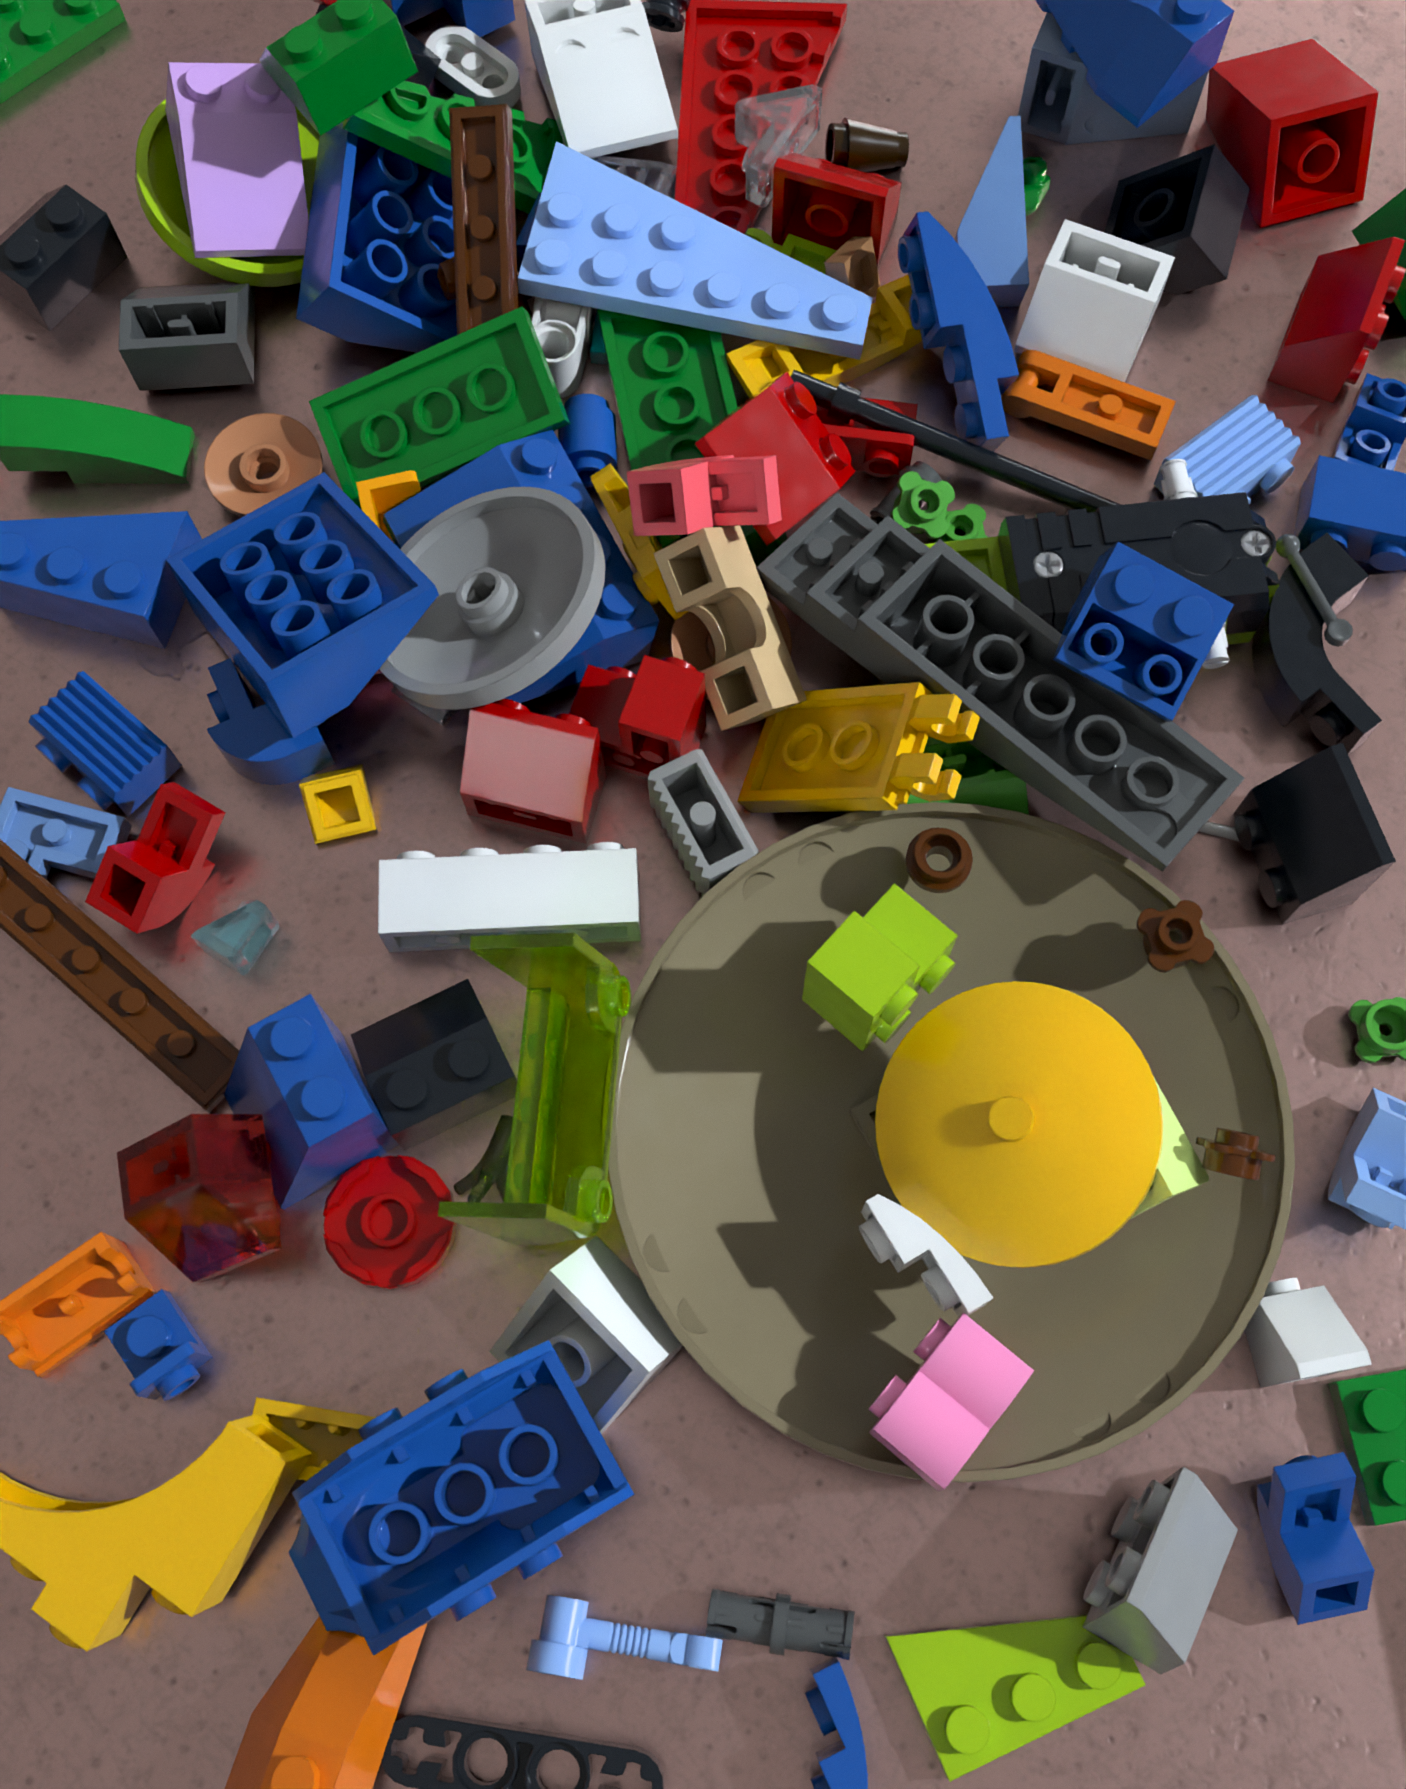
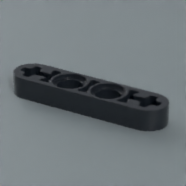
M425 1711L411 1712L394 1722L381 1761L385 1773L394 1782L411 1788L546 1789L539 1778L538 1767L540 1761L546 1753L552 1750H564L575 1757L580 1768V1778L574 1789H588L593 1775L591 1754L606 1757L600 1772L602 1774L623 1775L627 1763L634 1762L641 1765L640 1776L642 1779L652 1782V1789H664V1772L659 1760L649 1750L638 1746ZM419 1727L424 1729V1743L446 1748L450 1744L449 1731L461 1733L462 1736L457 1743L452 1757L454 1778L441 1774L447 1762V1759L426 1757L419 1763L417 1770L409 1768L408 1754L397 1751L398 1740L407 1739L412 1735L414 1728ZM481 1738L497 1740L504 1747L507 1754L506 1771L500 1779L494 1782L477 1780L470 1773L467 1765V1754L470 1746ZM602 1784L598 1787V1789H619L618 1787Z

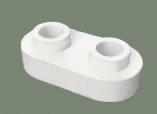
M445 26L429 36L425 46L441 59L434 78L456 94L473 98L475 106L507 104L511 108L517 103L521 95L519 71L516 64L510 58L474 32L462 26Z

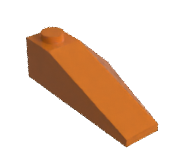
M319 1616L252 1712L225 1789H372L427 1623L373 1656L364 1637L345 1631H327Z

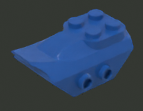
M549 1340L488 1367L470 1378L467 1377L463 1369L445 1376L424 1391L429 1402L404 1417L398 1407L379 1415L358 1430L363 1439L362 1442L345 1451L292 1492L302 1514L297 1537L288 1553L327 1631H345L364 1637L374 1656L448 1609L451 1610L456 1622L497 1598L490 1583L516 1567L523 1580L531 1577L563 1557L557 1545L558 1541L635 1495Z

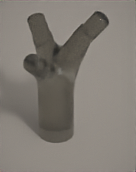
M501 1115L490 1143L479 1163L467 1176L454 1184V1190L458 1195H462L472 1188L467 1197L470 1205L477 1206L494 1183L504 1205L512 1204L515 1201L510 1184L509 1166L525 1127V1123L509 1115Z

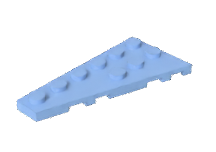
M557 141L517 278L519 294L858 360L861 358L872 303V297Z

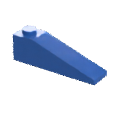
M1036 0L1041 10L1051 13L1062 29L1061 41L1069 54L1076 51L1088 70L1086 80L1094 93L1136 128L1141 126L1217 64L1234 14V10L1221 0Z

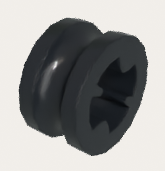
M647 0L642 2L649 26L665 32L682 31L685 19L681 13L688 10L691 0Z

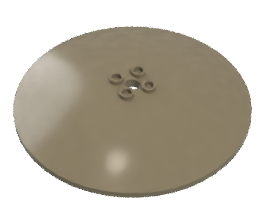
M928 802L899 804L897 810L852 812L812 825L773 843L736 867L706 892L680 920L652 959L632 998L620 1031L609 1078L606 1112L607 1162L616 1214L635 1268L651 1301L675 1338L712 1380L741 1406L780 1433L824 1455L867 1470L914 1480H924L869 1433L879 1418L868 1409L895 1375L905 1383L914 1375L924 1360L913 1351L937 1320L942 1318L951 1326L958 1316L952 1307L943 1312L931 1297L921 1277V1274L928 1270L922 1259L898 1273L890 1259L883 1263L877 1261L860 1233L859 1226L866 1222L861 1211L868 1199L879 1194L901 1205L885 1177L877 1148L875 1117L879 1088L887 1065L898 1045L912 1027L929 1011L944 1001L976 987L1012 981L1035 982L1065 989L1086 998L1112 1016L1129 1033L1144 1055L1157 1084L1201 1163H1203L1205 1148L1202 1145L1195 1144L1196 1138L1202 1137L1214 1140L1217 1127L1260 1136L1258 1149L1276 1156L1274 1162L1263 1161L1259 1180L1240 1178L1205 1169L1209 1176V1181L1178 1194L1130 1219L1117 1233L1095 1249L1059 1264L1030 1268L1004 1267L979 1262L961 1255L993 1296L991 1301L968 1315V1317L1031 1367L1034 1372L951 1482L966 1483L1009 1480L1058 1470L1108 1451L1145 1431L1178 1407L1216 1370L1242 1336L1264 1297L1281 1253L1291 1211L1295 1171L1293 1117L1286 1076L1273 1034L1249 984L1231 955L1208 926L1200 920L1204 936L1214 944V953L1206 963L1196 964L1190 961L1186 965L1173 968L1166 973L1153 969L1148 963V955L1144 950V934L1138 931L1136 923L1141 912L1147 908H1154L1158 911L1175 908L1182 900L1172 890L1135 862L1103 843L1068 827L1025 813L978 804ZM930 828H947L957 832L967 841L972 851L973 864L966 881L953 891L946 893L926 891L916 885L907 872L905 858L910 842L920 832ZM933 854L926 858L927 864L933 870L944 871L950 867L948 859L941 854ZM895 883L958 935L949 956L956 964L948 976L931 994H928L922 988L917 991L918 997L909 1008L912 1012L910 1017L886 1044L876 1037L862 1052L802 1000L807 961L853 911L864 917ZM1170 931L1169 937L1171 940H1181L1179 932Z

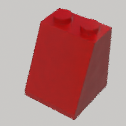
M1314 39L1220 62L1209 70L1206 120L1222 154L1250 188L1246 204L1255 223L1260 228L1364 200L1379 92Z

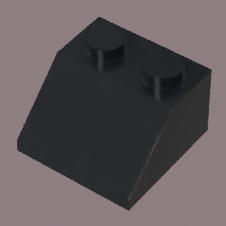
M1213 144L1119 180L1104 233L1175 257L1163 292L1179 295L1226 280L1228 277L1250 188L1218 147Z
M63 185L46 193L0 235V295L51 331L128 258L107 213L68 185Z
M1343 743L1330 746L1252 788L1235 811L1234 825L1238 840L1244 849L1251 850L1260 870L1258 883L1262 897L1269 907L1276 908L1282 925L1353 904L1396 862Z
M469 979L461 981L351 1034L368 1086L391 1136L404 1151L523 1093Z

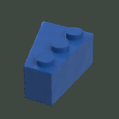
M188 511L0 521V608L166 649L186 600L166 559L202 540V537Z

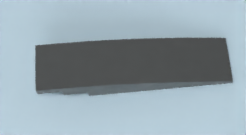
M836 493L756 568L767 592L886 684L921 682L934 695L955 694L962 700L958 714L964 711H974L980 717L973 741L966 742L1082 821L1162 872L1245 779L1173 721H1165L1053 660L1062 634L941 539L929 548L888 515L879 524L875 523L839 493Z

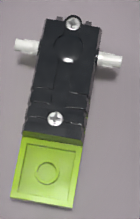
M1172 459L1161 465L1163 501L1098 507L1095 512L1087 513L1086 509L1067 510L1064 515L1056 516L1055 512L1037 513L1034 518L1025 519L1024 515L1008 516L1001 523L999 534L996 537L944 542L1061 634L1069 612L1099 556L1115 543L1120 542L1234 604L1202 664V667L1205 669H1215L1228 664V661H1230L1226 650L1228 644L1251 641L1270 609L1269 602L1280 585L1277 573L1267 567L1276 547V538L1266 527L1265 519L1250 509L1246 492L1197 497L1192 479L1188 477L1187 463L1183 459ZM928 543L925 545L931 548L935 543Z

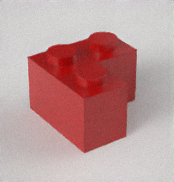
M644 655L637 675L617 666L603 669L588 664L569 714L579 716L588 721L592 727L599 728L605 766L648 779L650 771L698 749L707 726L705 673L697 671L690 663L675 657H665L660 660Z

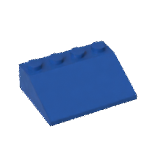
M343 122L319 137L296 319L347 342L417 353L456 336V299L447 301L437 278L439 264L454 257L452 179L344 130Z
M553 429L497 445L383 514V522L394 544L401 549L425 524L440 513L468 498L502 488L535 487L550 490L570 500L580 509L597 534L605 556V583L599 605L589 626L571 651L555 667L533 684L504 699L523 703L580 683L588 664L603 669L610 666L624 668L641 662L644 655H649L660 620L651 604L647 602L636 586L632 570Z
M325 472L166 559L194 614L229 658L232 659L236 667L293 738L312 727L322 724L327 718L348 707L439 596L435 584Z

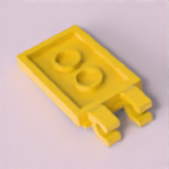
M921 682L804 691L807 701L766 718L737 802L752 813L897 810L899 804H907L910 794L929 802L953 800L956 796L961 775L955 769L940 771L943 759L937 753L923 752L928 737L945 743L973 741L980 717L974 711H964L958 714L962 703L959 697L955 694L934 695Z

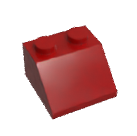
M797 153L778 157L774 165L771 233L773 243L783 246L788 234H792L838 250L852 236H871L877 268H879L897 220L902 182L887 179L879 174L866 173L833 164L825 159L811 158Z
M785 372L733 410L695 443L704 457L733 455L736 458L776 455L782 520L769 525H752L766 545L775 541L841 489L855 473L854 468L851 466L852 459L846 444L837 434L827 431L816 414L817 406L813 396L803 384L794 382L788 372Z

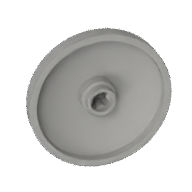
M509 487L468 498L440 513L425 524L400 550L435 584L439 596L379 669L397 690L407 698L428 707L450 710L474 708L502 700L528 687L548 673L571 651L584 634L597 610L605 583V556L601 542L580 509L570 500L550 490L535 487Z

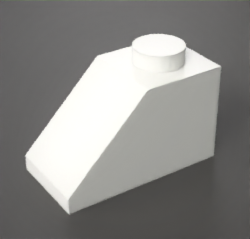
M1297 1278L1269 1282L1264 1297L1245 1329L1261 1388L1372 1365L1367 1348L1324 1285L1301 1290Z

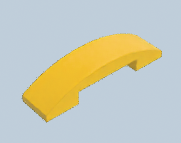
M909 274L878 287L875 303H872L860 360L756 340L726 353L727 363L749 398L785 372H788L791 377L794 369L836 387L839 386L840 382L847 383L884 365L922 341L920 330L913 328L910 319L909 301L912 289Z

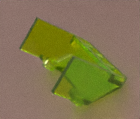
M576 933L471 936L470 950L527 988L504 1203L439 1202L438 1217L514 1245L542 1246L592 1237L598 1232L601 1223L608 1221L613 1205L612 1189L607 1181L621 1023L622 1017L628 1014L631 1004L629 981L624 975H620L618 968L613 962Z

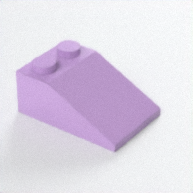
M168 62L165 110L195 258L304 255L309 220L295 105L265 71L261 63Z

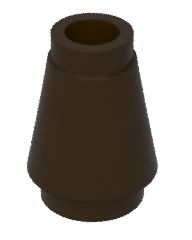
M846 117L843 118L841 123H830L828 126L825 140V160L833 164L867 173L893 169L894 167H905L909 154V137L907 132H897L893 129Z

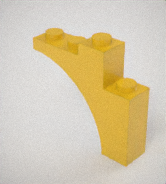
M258 1414L229 1421L222 1433L207 1450L180 1474L158 1488L135 1498L115 1501H81L60 1498L31 1489L0 1472V1549L11 1556L10 1563L17 1572L29 1579L46 1583L31 1610L50 1623L49 1630L52 1635L65 1645L73 1648H82L87 1652L122 1634L150 1587L153 1588L151 1594L155 1601L165 1609L176 1614H187L193 1617L221 1603L313 1453Z

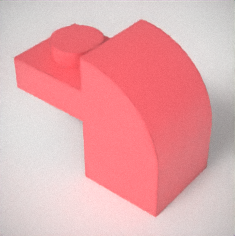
M733 455L702 457L660 463L627 471L634 536L688 535L702 528L713 526L769 525L782 520L776 455L736 458Z

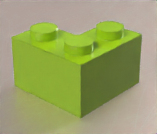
M894 883L864 917L853 911L807 961L802 1000L862 1052L876 1037L886 1044L910 1017L912 1012L909 1008L918 997L917 991L922 988L928 994H931L954 968L956 963L949 956L958 935Z

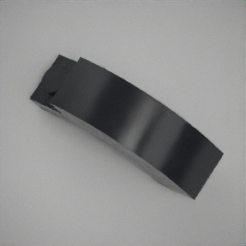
M1328 533L1321 536L1300 553L1335 614L1350 605L1369 577ZM1290 563L1279 579L1280 585L1269 602L1270 609L1253 636L1252 660L1255 677L1266 704L1283 727L1302 714L1309 721L1314 735L1327 746L1343 743L1349 755L1366 741L1382 720L1345 682L1329 662L1322 641V629L1325 622Z

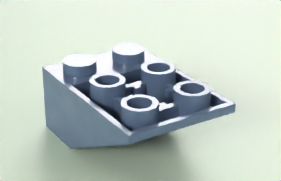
M1048 12L1046 13L1033 44L1018 112V116H1021V131L1065 145L1188 133L1209 71L1141 126L1136 128L1094 93L1086 80L1088 70L1076 51L1069 54L1061 41L1062 29L1053 15Z

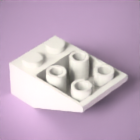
M524 0L532 57L565 146L591 159H595L603 155L642 146H651L655 143L678 138L676 121L641 0Z

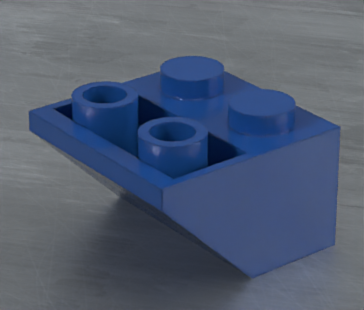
M1117 542L1099 556L1069 612L1053 660L1165 721L1171 722L1234 604L1128 546Z

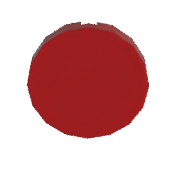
M389 1155L381 1158L376 1156L365 1159L341 1175L327 1196L323 1212L325 1217L323 1224L325 1234L323 1233L326 1250L338 1268L366 1287L397 1290L419 1284L440 1268L454 1245L458 1216L453 1194L434 1169L414 1157Z

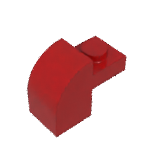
M175 782L160 784L138 839L107 847L85 903L136 934L159 928L169 923L189 906L209 878L215 864L207 860L206 857L226 812Z

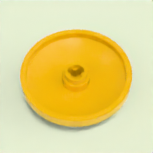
M1012 981L976 987L944 1001L929 1011L912 1027L893 1053L885 1070L876 1103L875 1129L879 1158L885 1177L901 1206L926 1222L961 1255L997 1266L1030 1268L1059 1264L1077 1258L1110 1239L1129 1221L1145 1199L1155 1178L1163 1145L1164 1124L1158 1087L1144 1055L1129 1033L1112 1016L1086 998L1065 989L1035 982Z

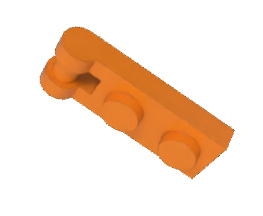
M1026 350L1022 352L1017 361L1019 376L1001 397L1003 409L1007 414L1017 418L1032 416L1152 460L1176 401L1040 351ZM1046 384L1054 387V390L1050 393L1037 387Z

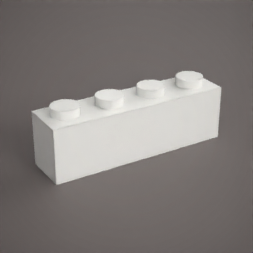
M599 842L589 845L585 851L561 852V849L556 846L535 845L524 849L523 853L498 854L497 851L488 848L466 849L460 853V856L435 857L432 853L425 851L403 852L397 856V859L379 860L378 934L389 952L641 941L636 848L625 849L623 845L615 842Z

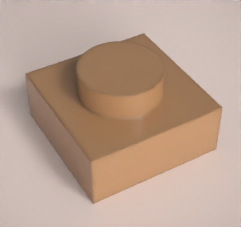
M852 236L824 262L825 274L872 297L873 300L881 284L872 237Z

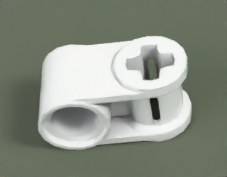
M535 297L532 324L560 398H563L575 392L581 383L592 341L597 309Z

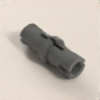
M713 1588L708 1609L706 1637L733 1639L770 1646L769 1653L783 1656L785 1649L849 1660L855 1611L827 1609L791 1602L792 1595L777 1593L776 1599L739 1595L738 1593L720 1591V1589Z

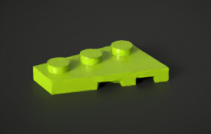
M1088 1614L1026 1620L1016 1623L884 1635L946 1778L950 1782L1145 1686L1146 1684L1134 1659L1084 1629L1083 1624Z

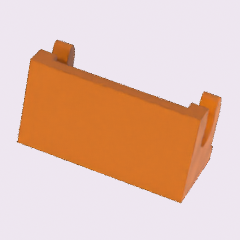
M99 1232L0 1301V1335L6 1337L15 1350L8 1355L13 1364L21 1369L34 1371L37 1377L42 1378L104 1335L106 1329L156 1294L125 1242L106 1233Z

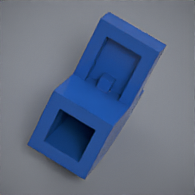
M231 658L208 667L217 690L208 693L207 696L220 723L208 728L207 731L224 758L237 773L260 784L283 785L299 781L302 778L336 765L318 726L312 727L293 738L267 704L259 707L255 706L246 683Z
M1344 1452L1318 1458L1312 1455L1296 1457L1284 1465L1273 1467L1272 1482L1257 1485L1259 1519L1270 1560L1297 1625L1360 1612L1368 1608L1375 1570L1349 1519L1356 1475Z

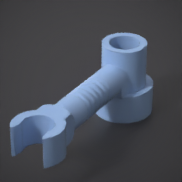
M547 1595L539 1640L531 1639L526 1667L527 1671L583 1680L587 1653L590 1649L602 1652L611 1651L614 1654L618 1652L619 1655L625 1653L626 1656L631 1654L633 1657H646L649 1660L718 1672L723 1640L657 1629L648 1630L645 1627L641 1629L640 1626L635 1628L633 1625L628 1627L627 1624L620 1625V1623L614 1624L610 1621L586 1618L589 1602Z

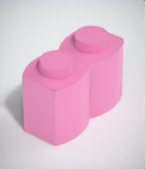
M965 1313L959 1316L951 1326L942 1318H939L913 1351L924 1360L907 1383L895 1375L868 1409L879 1418L869 1433L937 1491L945 1490L1034 1372L1031 1367Z

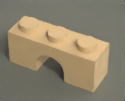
M740 525L702 528L653 553L676 613L684 611L694 613L702 620L712 637L716 655L715 663L713 666L700 672L705 673L706 692L721 731L758 722L807 701Z

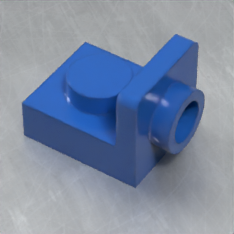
M163 1289L104 1331L135 1378L129 1385L138 1397L156 1400L161 1396L164 1401L180 1395L200 1378L197 1369L213 1358L170 1292Z

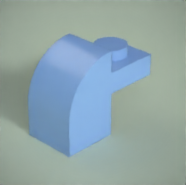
M1373 1087L1341 1149L1330 1179L1328 1200L1353 1211L1363 1220L1381 1228L1393 1229L1396 1225L1406 1230V1102Z

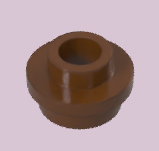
M937 827L924 830L913 838L907 849L905 864L910 878L920 888L933 893H946L957 889L966 881L972 868L973 856L969 844L960 834L947 828ZM933 854H941L948 859L950 867L944 871L933 870L927 864L926 858Z

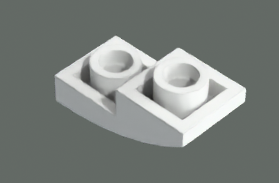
M879 1194L865 1202L861 1213L866 1222L859 1226V1230L874 1257L879 1263L890 1259L898 1273L922 1259L928 1268L927 1271L921 1274L922 1280L931 1297L943 1312L952 1307L958 1317L963 1313L968 1316L993 1299L984 1283L961 1254L921 1218Z

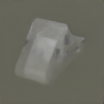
M811 84L744 98L736 103L735 138L737 142L748 147L742 162V171L746 173V200L766 208L773 198L774 165L777 158L791 153L802 155L820 130L822 88Z

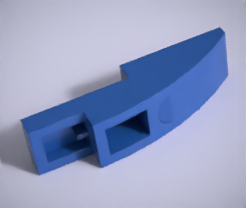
M928 211L917 212L898 242L899 266L904 274H909L912 289L909 301L911 323L915 330H920L924 349L946 346L943 353V369L946 380L949 383H954L958 403L955 408L954 419L958 437L994 452L1009 437L1001 395L1019 376L1012 345L998 308L969 257L951 234Z

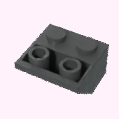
M221 282L140 287L121 299L118 350L140 391L254 384L255 286H250L249 283Z

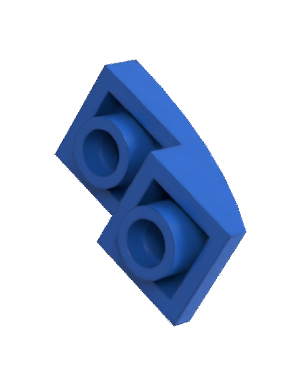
M1368 373L1366 374L1332 458L1394 471L1401 446L1406 438V385L1395 379H1382Z
M832 1657L810 1668L817 1686L805 1692V1695L823 1736L837 1730L841 1740L815 1753L823 1772L810 1780L814 1789H868L865 1746L859 1717L841 1665L836 1657Z

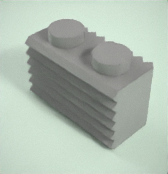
M695 749L650 771L647 779L650 807L655 808L656 818L661 819L662 828L667 829V838L672 839L673 849L678 850L679 859L684 861V870L690 871V880L695 881L696 891L701 892L702 898L706 892L736 867L758 854L759 850L702 749Z

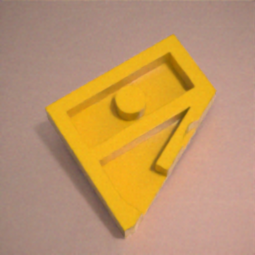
M611 463L590 478L623 541L622 546L626 555L637 569V572L632 575L634 582L651 606L661 602L673 619L677 620L689 611L676 613L653 554L663 549L662 545L658 542L656 536H634L628 486Z

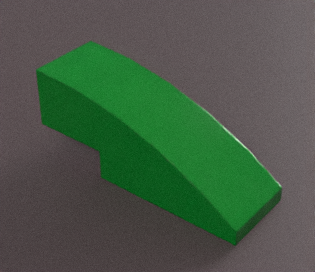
M0 394V460L8 471H67L74 484H189L195 435L192 427L161 417L93 402L46 396Z

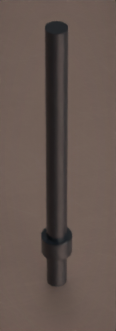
M795 369L792 372L791 378L793 381L803 384L813 396L816 405L827 409V416L849 424L851 419L880 431L912 434L915 437L914 446L1069 510L1086 509L1087 513L1095 512L1098 507L1121 505L860 397L861 390L840 382L839 386L836 387Z

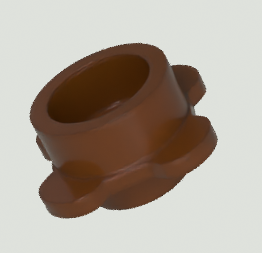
M1182 900L1175 908L1163 911L1147 908L1139 915L1136 923L1137 929L1144 934V950L1148 955V963L1153 969L1166 973L1173 968L1182 967L1190 961L1196 964H1204L1212 957L1214 944L1204 936L1200 924L1203 912L1195 902ZM1170 931L1179 932L1181 940H1171L1169 937Z
M1219 1127L1216 1129L1214 1140L1197 1137L1195 1143L1205 1148L1202 1168L1252 1180H1259L1263 1161L1274 1162L1276 1156L1258 1149L1260 1136Z

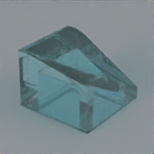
M258 900L242 902L235 911L196 930L191 935V938L206 954L244 976L245 973L248 974L276 934L280 924L265 904Z

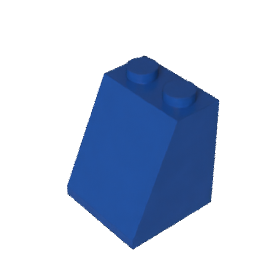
M311 994L247 1028L224 1096L281 1209L284 1210L335 1182L341 1175L360 1161L381 1156L399 1146L388 1130L363 1071L344 1035Z

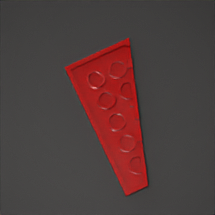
M733 0L690 1L685 18L675 184L676 201L745 235L748 228L754 227L773 184L776 160L778 157L786 155L846 22L848 4Z

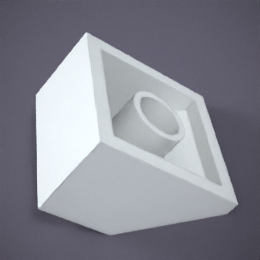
M595 1236L549 1270L489 1352L501 1362L549 1340L602 1434L661 1373L681 1349L682 1345L675 1338L651 1301L643 1282L598 1236Z

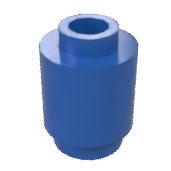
M578 394L570 397L564 403L570 424L558 429V440L585 487H593L594 485L590 478L593 474L610 463L617 471L616 417L613 411L610 410L608 401L603 397L595 394Z

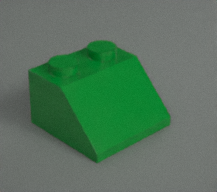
M338 0L306 22L292 28L286 35L267 46L259 59L265 71L320 136L418 72L397 15L383 0Z

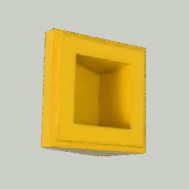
M363 764L302 778L299 787L315 844L376 830L377 827Z

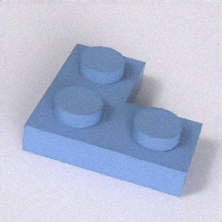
M11 787L7 788L0 804V839L45 879H47L51 867L95 879L107 847L126 842L132 825L125 817Z

